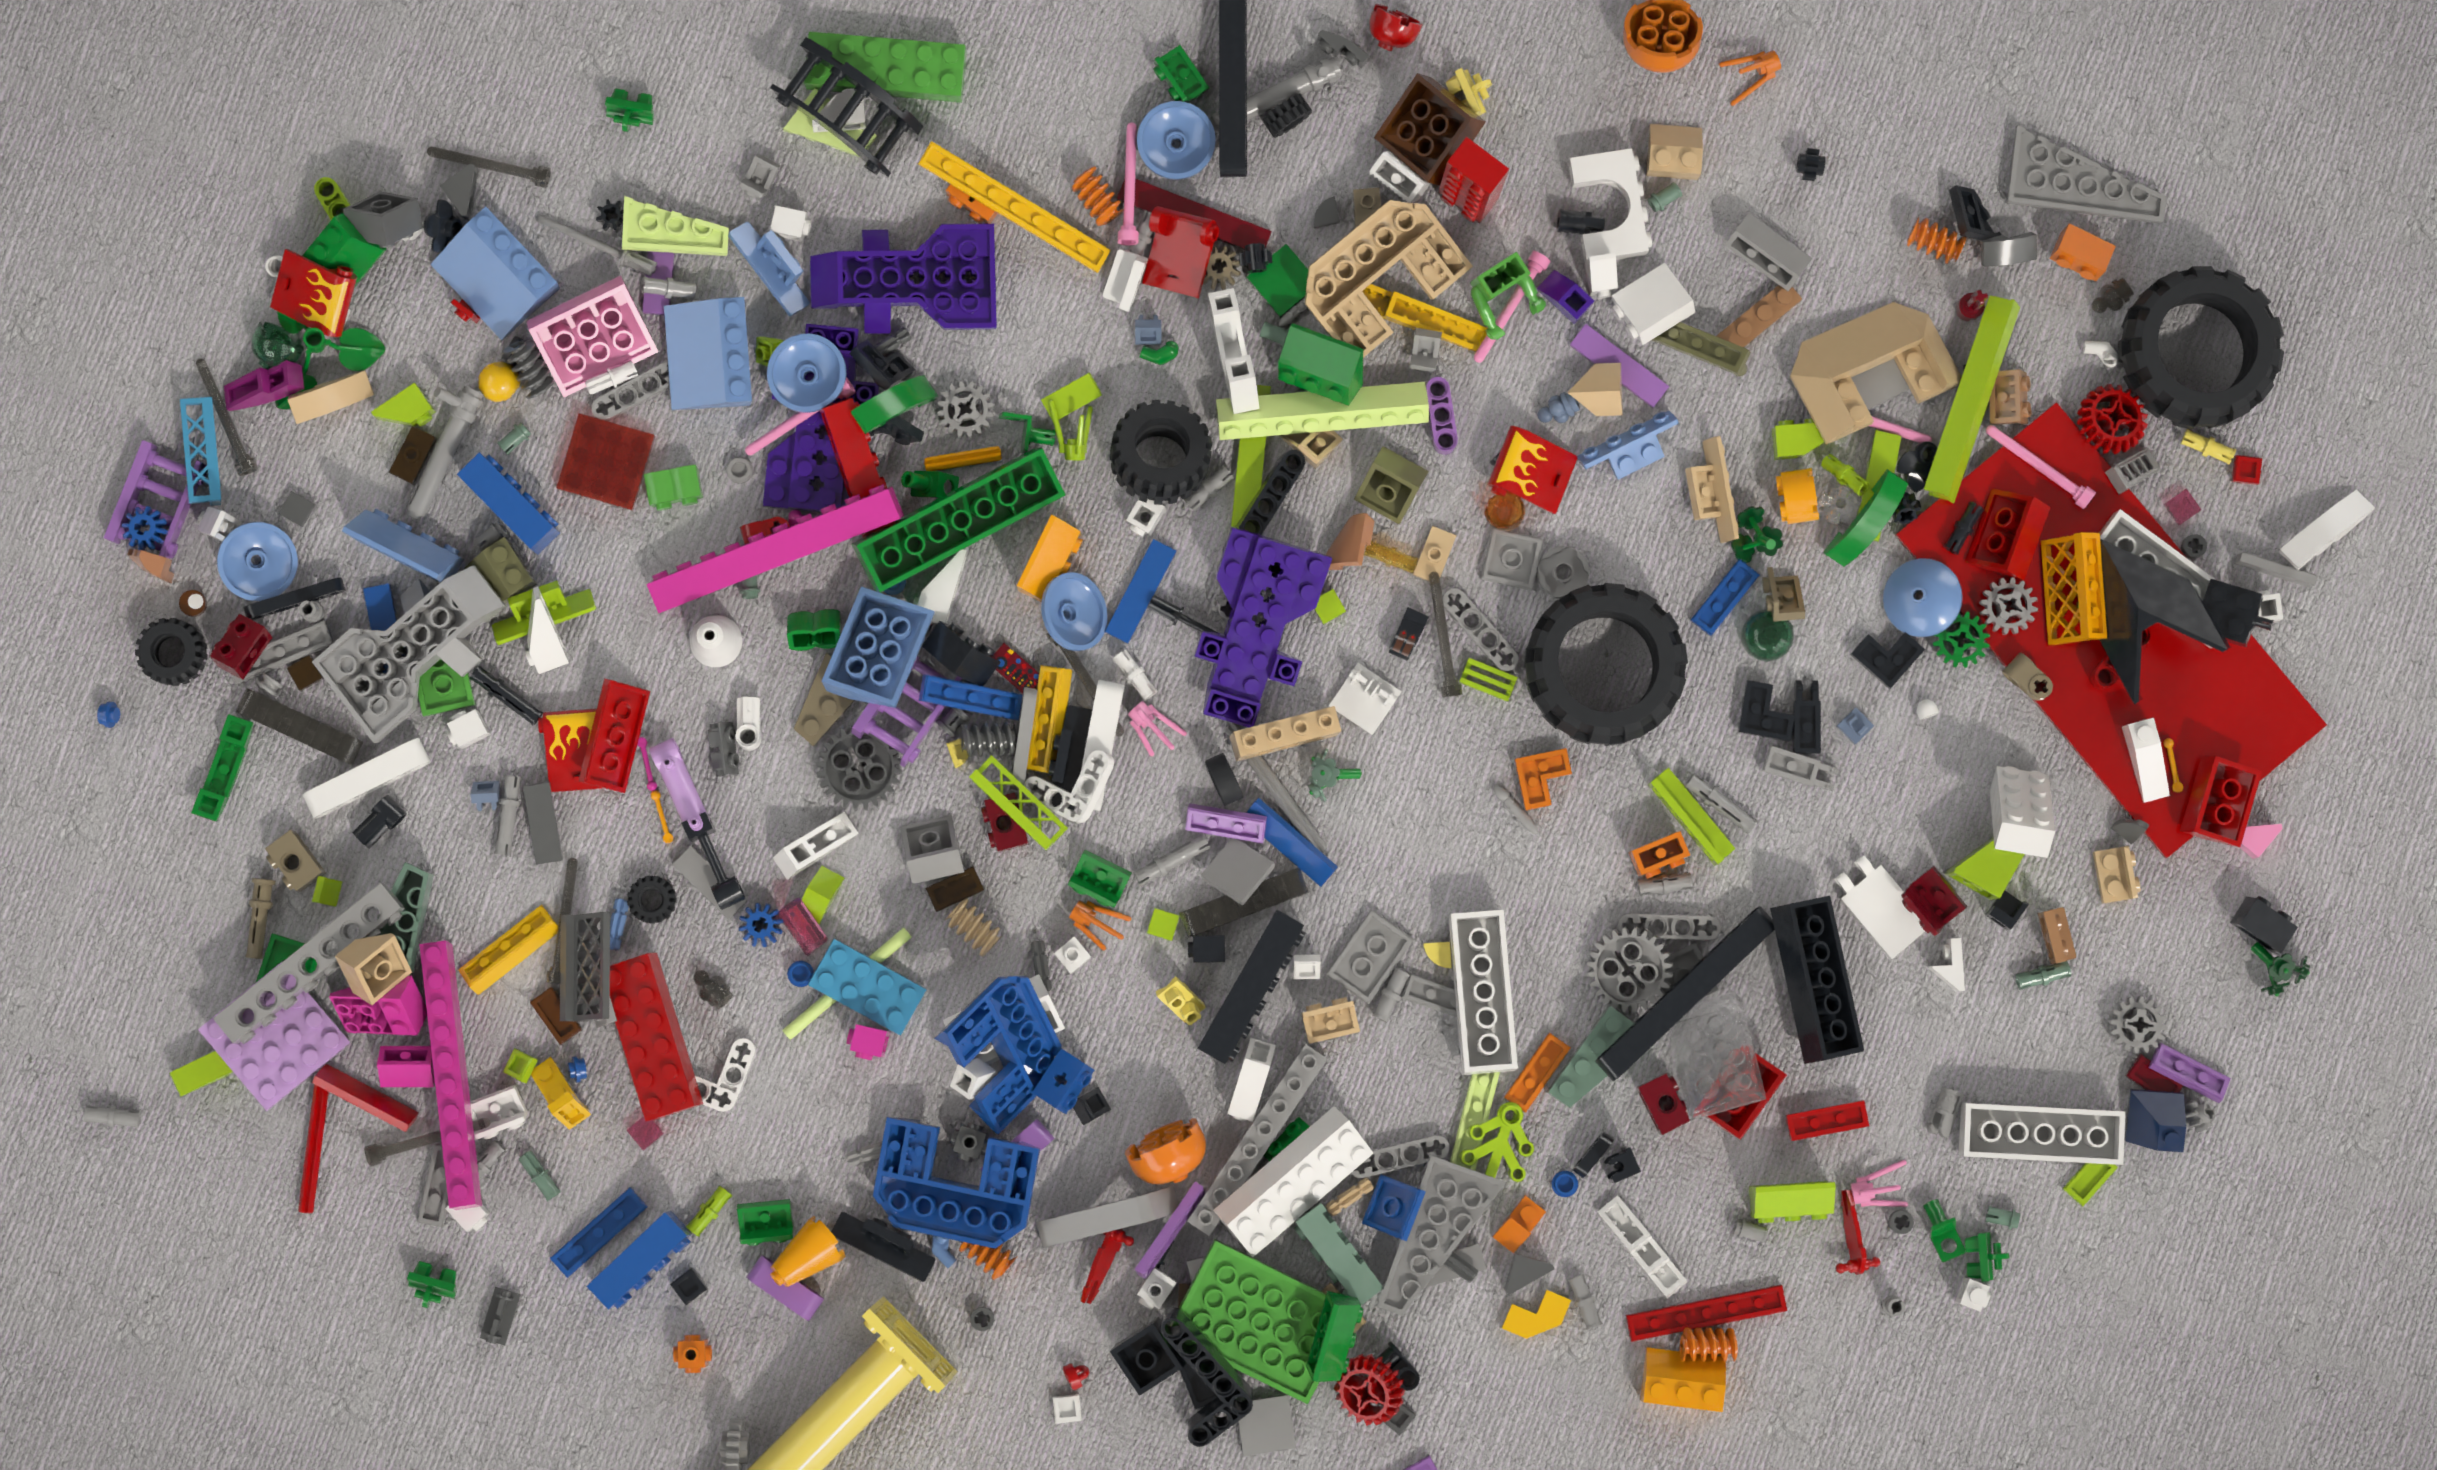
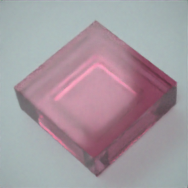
M2187 488L2163 504L2178 526L2202 510Z
M644 1116L627 1129V1132L643 1151L665 1134L655 1121L645 1122Z

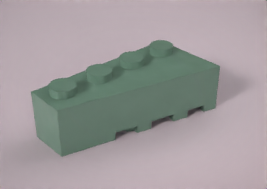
M405 862L391 890L405 909L401 912L402 917L390 926L387 923L380 929V935L389 933L395 935L412 971L408 976L413 977L434 875Z
M1607 1006L1546 1092L1567 1108L1573 1106L1607 1077L1595 1060L1634 1023L1611 1006Z
M1320 1201L1295 1221L1297 1226L1293 1229L1302 1241L1305 1239L1310 1241L1313 1245L1310 1252L1318 1262L1324 1260L1329 1267L1325 1272L1334 1284L1338 1281L1345 1289L1341 1292L1343 1295L1358 1298L1362 1305L1384 1289Z

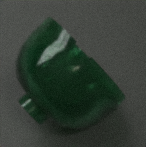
M266 321L264 325L261 322L258 323L251 338L253 354L259 359L258 364L267 370L280 365L286 360L297 363L303 355L306 346L299 338L296 342L288 336L290 333L282 327Z
M1767 609L1757 611L1748 617L1743 625L1741 632L1742 645L1746 652L1757 660H1762L1763 662L1776 661L1786 655L1793 645V625L1789 620L1773 622L1772 612L1767 611Z

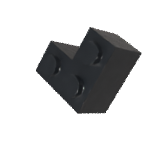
M939 621L922 647L954 675L984 687L1001 663L993 655L995 651L985 643L980 644L970 636L966 638L963 635L964 630L954 622L948 625Z

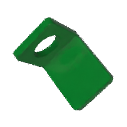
M1001 412L999 414V419L1024 422L1020 453H1026L1030 443L1054 445L1055 429L1033 427L1031 424L1032 416Z
M906 471L901 477L903 487L911 488L910 495L912 497L940 498L946 495L944 483L947 480L951 482V491L957 489L959 485L958 476L940 471Z
M1938 1199L1924 1204L1923 1208L1926 1210L1933 1225L1930 1227L1929 1237L1941 1262L1944 1263L1965 1254L1966 1250L1955 1229V1217L1947 1220ZM1945 1239L1954 1240L1957 1245L1956 1250L1952 1253L1944 1252L1941 1248L1942 1241Z

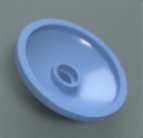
M1182 101L1166 102L1153 108L1143 118L1137 134L1138 151L1145 165L1155 174L1174 180L1189 178L1202 171L1211 160L1215 150V131L1208 116L1195 105ZM1174 140H1179L1181 146L1174 148L1171 143Z
M799 334L786 339L774 350L767 367V380L771 392L785 407L803 413L816 412L832 404L842 392L846 381V365L841 352L828 339L815 334ZM807 373H814V378L811 381L805 380Z
M249 522L236 527L222 541L217 554V568L223 583L235 595L251 601H262L280 595L292 583L298 566L297 552L292 540L280 528L265 522ZM259 555L260 562L258 564H252V556Z
M1926 558L1914 559L1902 564L1889 577L1883 594L1884 609L1891 623L1900 631L1914 637L1934 636L1946 630L1957 618L1962 605L1961 585L1953 571L1943 563ZM1918 591L1923 592V597L1920 600L1915 599V594Z
M1073 572L1058 575L1048 583L1042 596L1041 611L1045 627L1050 636L1060 646L1071 651H1083L1095 646L1103 637L1107 626V607L1099 588L1086 576Z

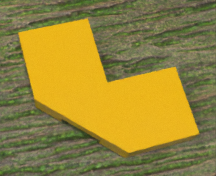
M1546 1289L1536 1314L1511 1303L1501 1328L1525 1339L1561 1325L1571 1300Z

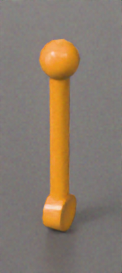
M2167 738L2163 744L2168 751L2174 780L2172 790L2174 792H2181L2183 784L2179 782L2172 749L2174 742L2171 738Z
M654 790L650 795L655 801L663 828V841L671 843L674 837L668 830L660 802L661 793L658 790Z

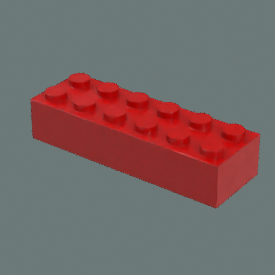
M1466 137L1447 161L1438 192L1441 194L1440 199L1450 207L1455 205L1461 209V215L1472 223L1477 221L1480 224L1499 200L1509 168Z
M646 953L610 965V999L617 1019L615 1024L645 1122L658 1120L703 1105L658 954Z

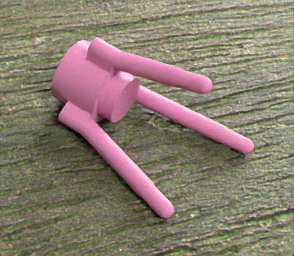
M1144 701L1140 702L1128 713V716L1132 719L1130 725L1136 730L1150 756H1154V752L1140 726L1143 729L1149 726L1170 750L1174 749V745L1153 723L1155 720L1154 716L1181 735H1187V732L1180 728V726L1157 711L1152 704L1147 706Z
M1902 1160L1867 1176L1856 1178L1857 1183L1850 1184L1855 1204H1861V1207H1907L1908 1203L1903 1201L1870 1200L1875 1198V1194L1900 1190V1185L1873 1188L1872 1183H1867L1906 1165L1907 1161Z

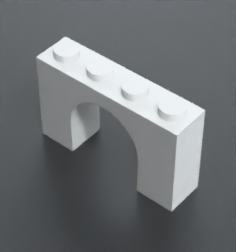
M1632 148L1570 158L1568 167L1572 188L1597 184L1610 185L1623 194L1628 206L1627 218L1619 227L1609 231L1582 235L1580 240L1584 265L1589 256L1614 252L1616 260L1647 255L1648 248L1652 247L1650 232L1645 230L1644 222H1648L1646 206H1641L1640 197L1644 196L1642 181H1637L1636 171H1639V160L1637 155L1633 156Z
M1234 288L1208 293L1212 325L1233 413L1238 414L1260 409L1255 373L1251 357L1247 355Z

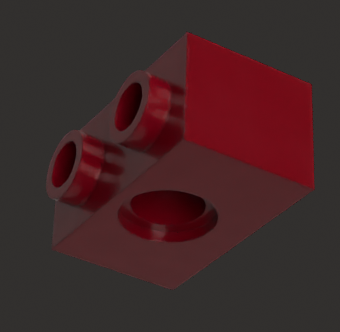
M1015 792L1004 795L1008 800H1017ZM992 799L984 800L985 807H981L984 822H990L992 832L988 833L991 848L997 847L998 852H1003L1029 845L1026 832ZM1012 803L1019 809L1018 803ZM1001 816H1008L1011 819L1012 824L1008 830L998 829L997 820Z
M1663 1073L1636 1087L1659 1135H1664L1691 1121L1688 1115L1692 1114L1685 1099L1680 1101L1676 1093L1680 1089L1673 1076L1668 1077L1667 1073ZM1664 1095L1669 1096L1672 1100L1671 1108L1666 1111L1659 1107V1099Z

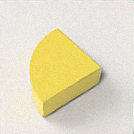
M957 739L946 743L955 769L962 766L969 756L966 750L962 752L961 740Z
M1450 942L1423 943L1425 953L1433 963L1443 968H1452Z

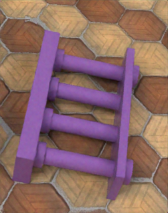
M142 440L105 532L104 539L116 544H120L121 540L125 539L123 534L129 531V529L122 527V523H128L129 521L126 514L130 513L134 516L136 507L144 511L146 506L139 504L137 499L140 491L148 490L180 502L174 517L161 512L159 519H166V526L170 528L163 544L154 541L155 550L160 551L159 556L173 559L178 550L177 539L192 504H189L188 487L186 485L184 492L149 480L147 473L150 466L156 465L186 476V465L158 455V452H156L157 446ZM196 460L193 468L201 473L207 465ZM192 472L193 481L197 476ZM201 479L193 486L194 496L198 486L204 483Z
M919 656L916 657L911 671L914 669L922 675L948 679L920 661ZM957 676L955 681L962 682L963 678ZM907 682L902 692L932 711L925 724H922L898 707L894 708L868 703L853 725L851 732L859 739H861L864 733L867 735L871 733L902 753L903 757L901 758L900 765L904 768L908 762L914 763L921 752L918 749L919 745L946 707L918 701L920 691ZM879 711L881 713H888L918 733L910 746L876 725L877 721L873 719Z

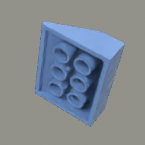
M486 206L459 231L431 263V266L501 340H504L560 289L557 281Z
M744 297L717 298L664 306L671 410L750 406L752 393Z
M376 508L373 513L364 510L345 525L342 532L356 541L440 583L444 579L456 574L464 560L458 556L459 550L447 544L442 548L434 544L435 538L423 532L420 536L412 533L413 527L398 520L397 524L388 521L389 515Z
M861 587L823 676L822 683L826 691L851 700L896 708L935 612Z

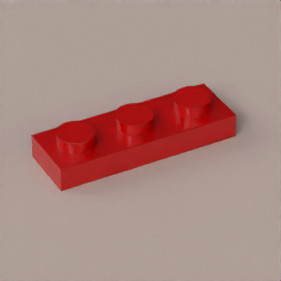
M1864 1100L1785 1115L1790 1141L1869 1127Z

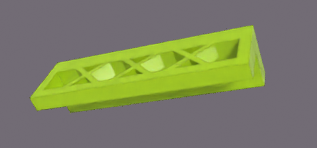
M992 755L978 770L976 769L969 776L983 792L1045 851L1068 829L1064 823ZM991 764H994L1000 770V781L989 782L982 775ZM1003 774H1004L1010 781H1003ZM1015 784L1019 788V800H1008L1003 795V785ZM994 785H1000V791ZM1022 792H1023L1029 799H1027V800H1022ZM1012 803H1019V809ZM1022 803L1036 804L1038 806V818H1027L1023 814ZM1041 810H1042L1049 818H1041ZM1031 821H1039V828ZM1042 821H1053L1060 827L1059 831L1051 839L1042 832Z
M1669 767L1647 784L1714 866L1722 862L1726 856L1736 849Z

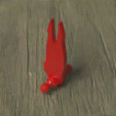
M1851 1190L1841 1191L1844 1231L1850 1260L1845 1264H1837L1835 1270L1840 1274L1848 1271L1849 1273L1859 1275L1863 1274L1870 1267H1878L1881 1261L1878 1257L1867 1259L1855 1209L1856 1204Z
M1123 1228L1103 1233L1105 1238L1092 1263L1086 1285L1083 1287L1081 1302L1085 1303L1087 1300L1088 1304L1092 1303L1100 1291L1098 1289L1113 1262L1116 1252L1120 1251L1122 1243L1126 1246L1134 1244V1238L1127 1236Z

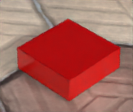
M2235 455L2231 482L2259 485L2262 458Z

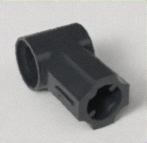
M389 795L383 797L372 808V813L352 832L368 849L388 830L395 828L407 815Z

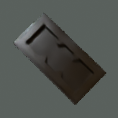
M412 426L389 473L414 485L437 438Z
M974 866L964 870L963 873L955 874L925 888L936 912L985 891Z

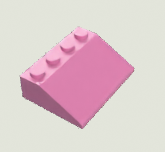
M622 276L616 277L526 321L528 329L563 397L586 387V380L607 372V368L611 370L630 361L634 364L658 352Z

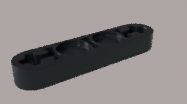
M339 577L255 602L243 608L247 618L256 620L299 607L303 601H318L343 593L346 589L343 579Z

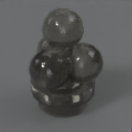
M2123 277L2118 281L2116 279L2111 282L2112 285L2106 284L2101 287V297L2095 298L2092 302V309L2096 313L2105 312L2107 307L2112 311H2118L2123 307V301L2125 303L2130 301V297L2134 293Z
M705 970L695 972L693 980L696 985L702 986L699 991L700 998L717 1009L725 1006L733 994L729 991L730 987L725 984L724 979L716 975L709 978V974Z

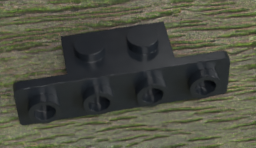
M1068 705L1061 735L1056 734L1053 749L1058 750L1056 761L1051 760L1048 775L1053 776V784L1071 793L1081 773L1092 709ZM1056 793L1052 797V804L1054 807H1057L1062 802V795L1060 793ZM1070 804L1069 807H1068V809H1071V810L1074 811V810H1075V806H1073V805Z
M841 1212L831 1231L836 1239L920 1282L926 1281L936 1259L914 1248V1241L910 1240L911 1236L901 1230L894 1232L886 1228L888 1225L878 1218H873V1220L866 1218L865 1222L845 1212Z

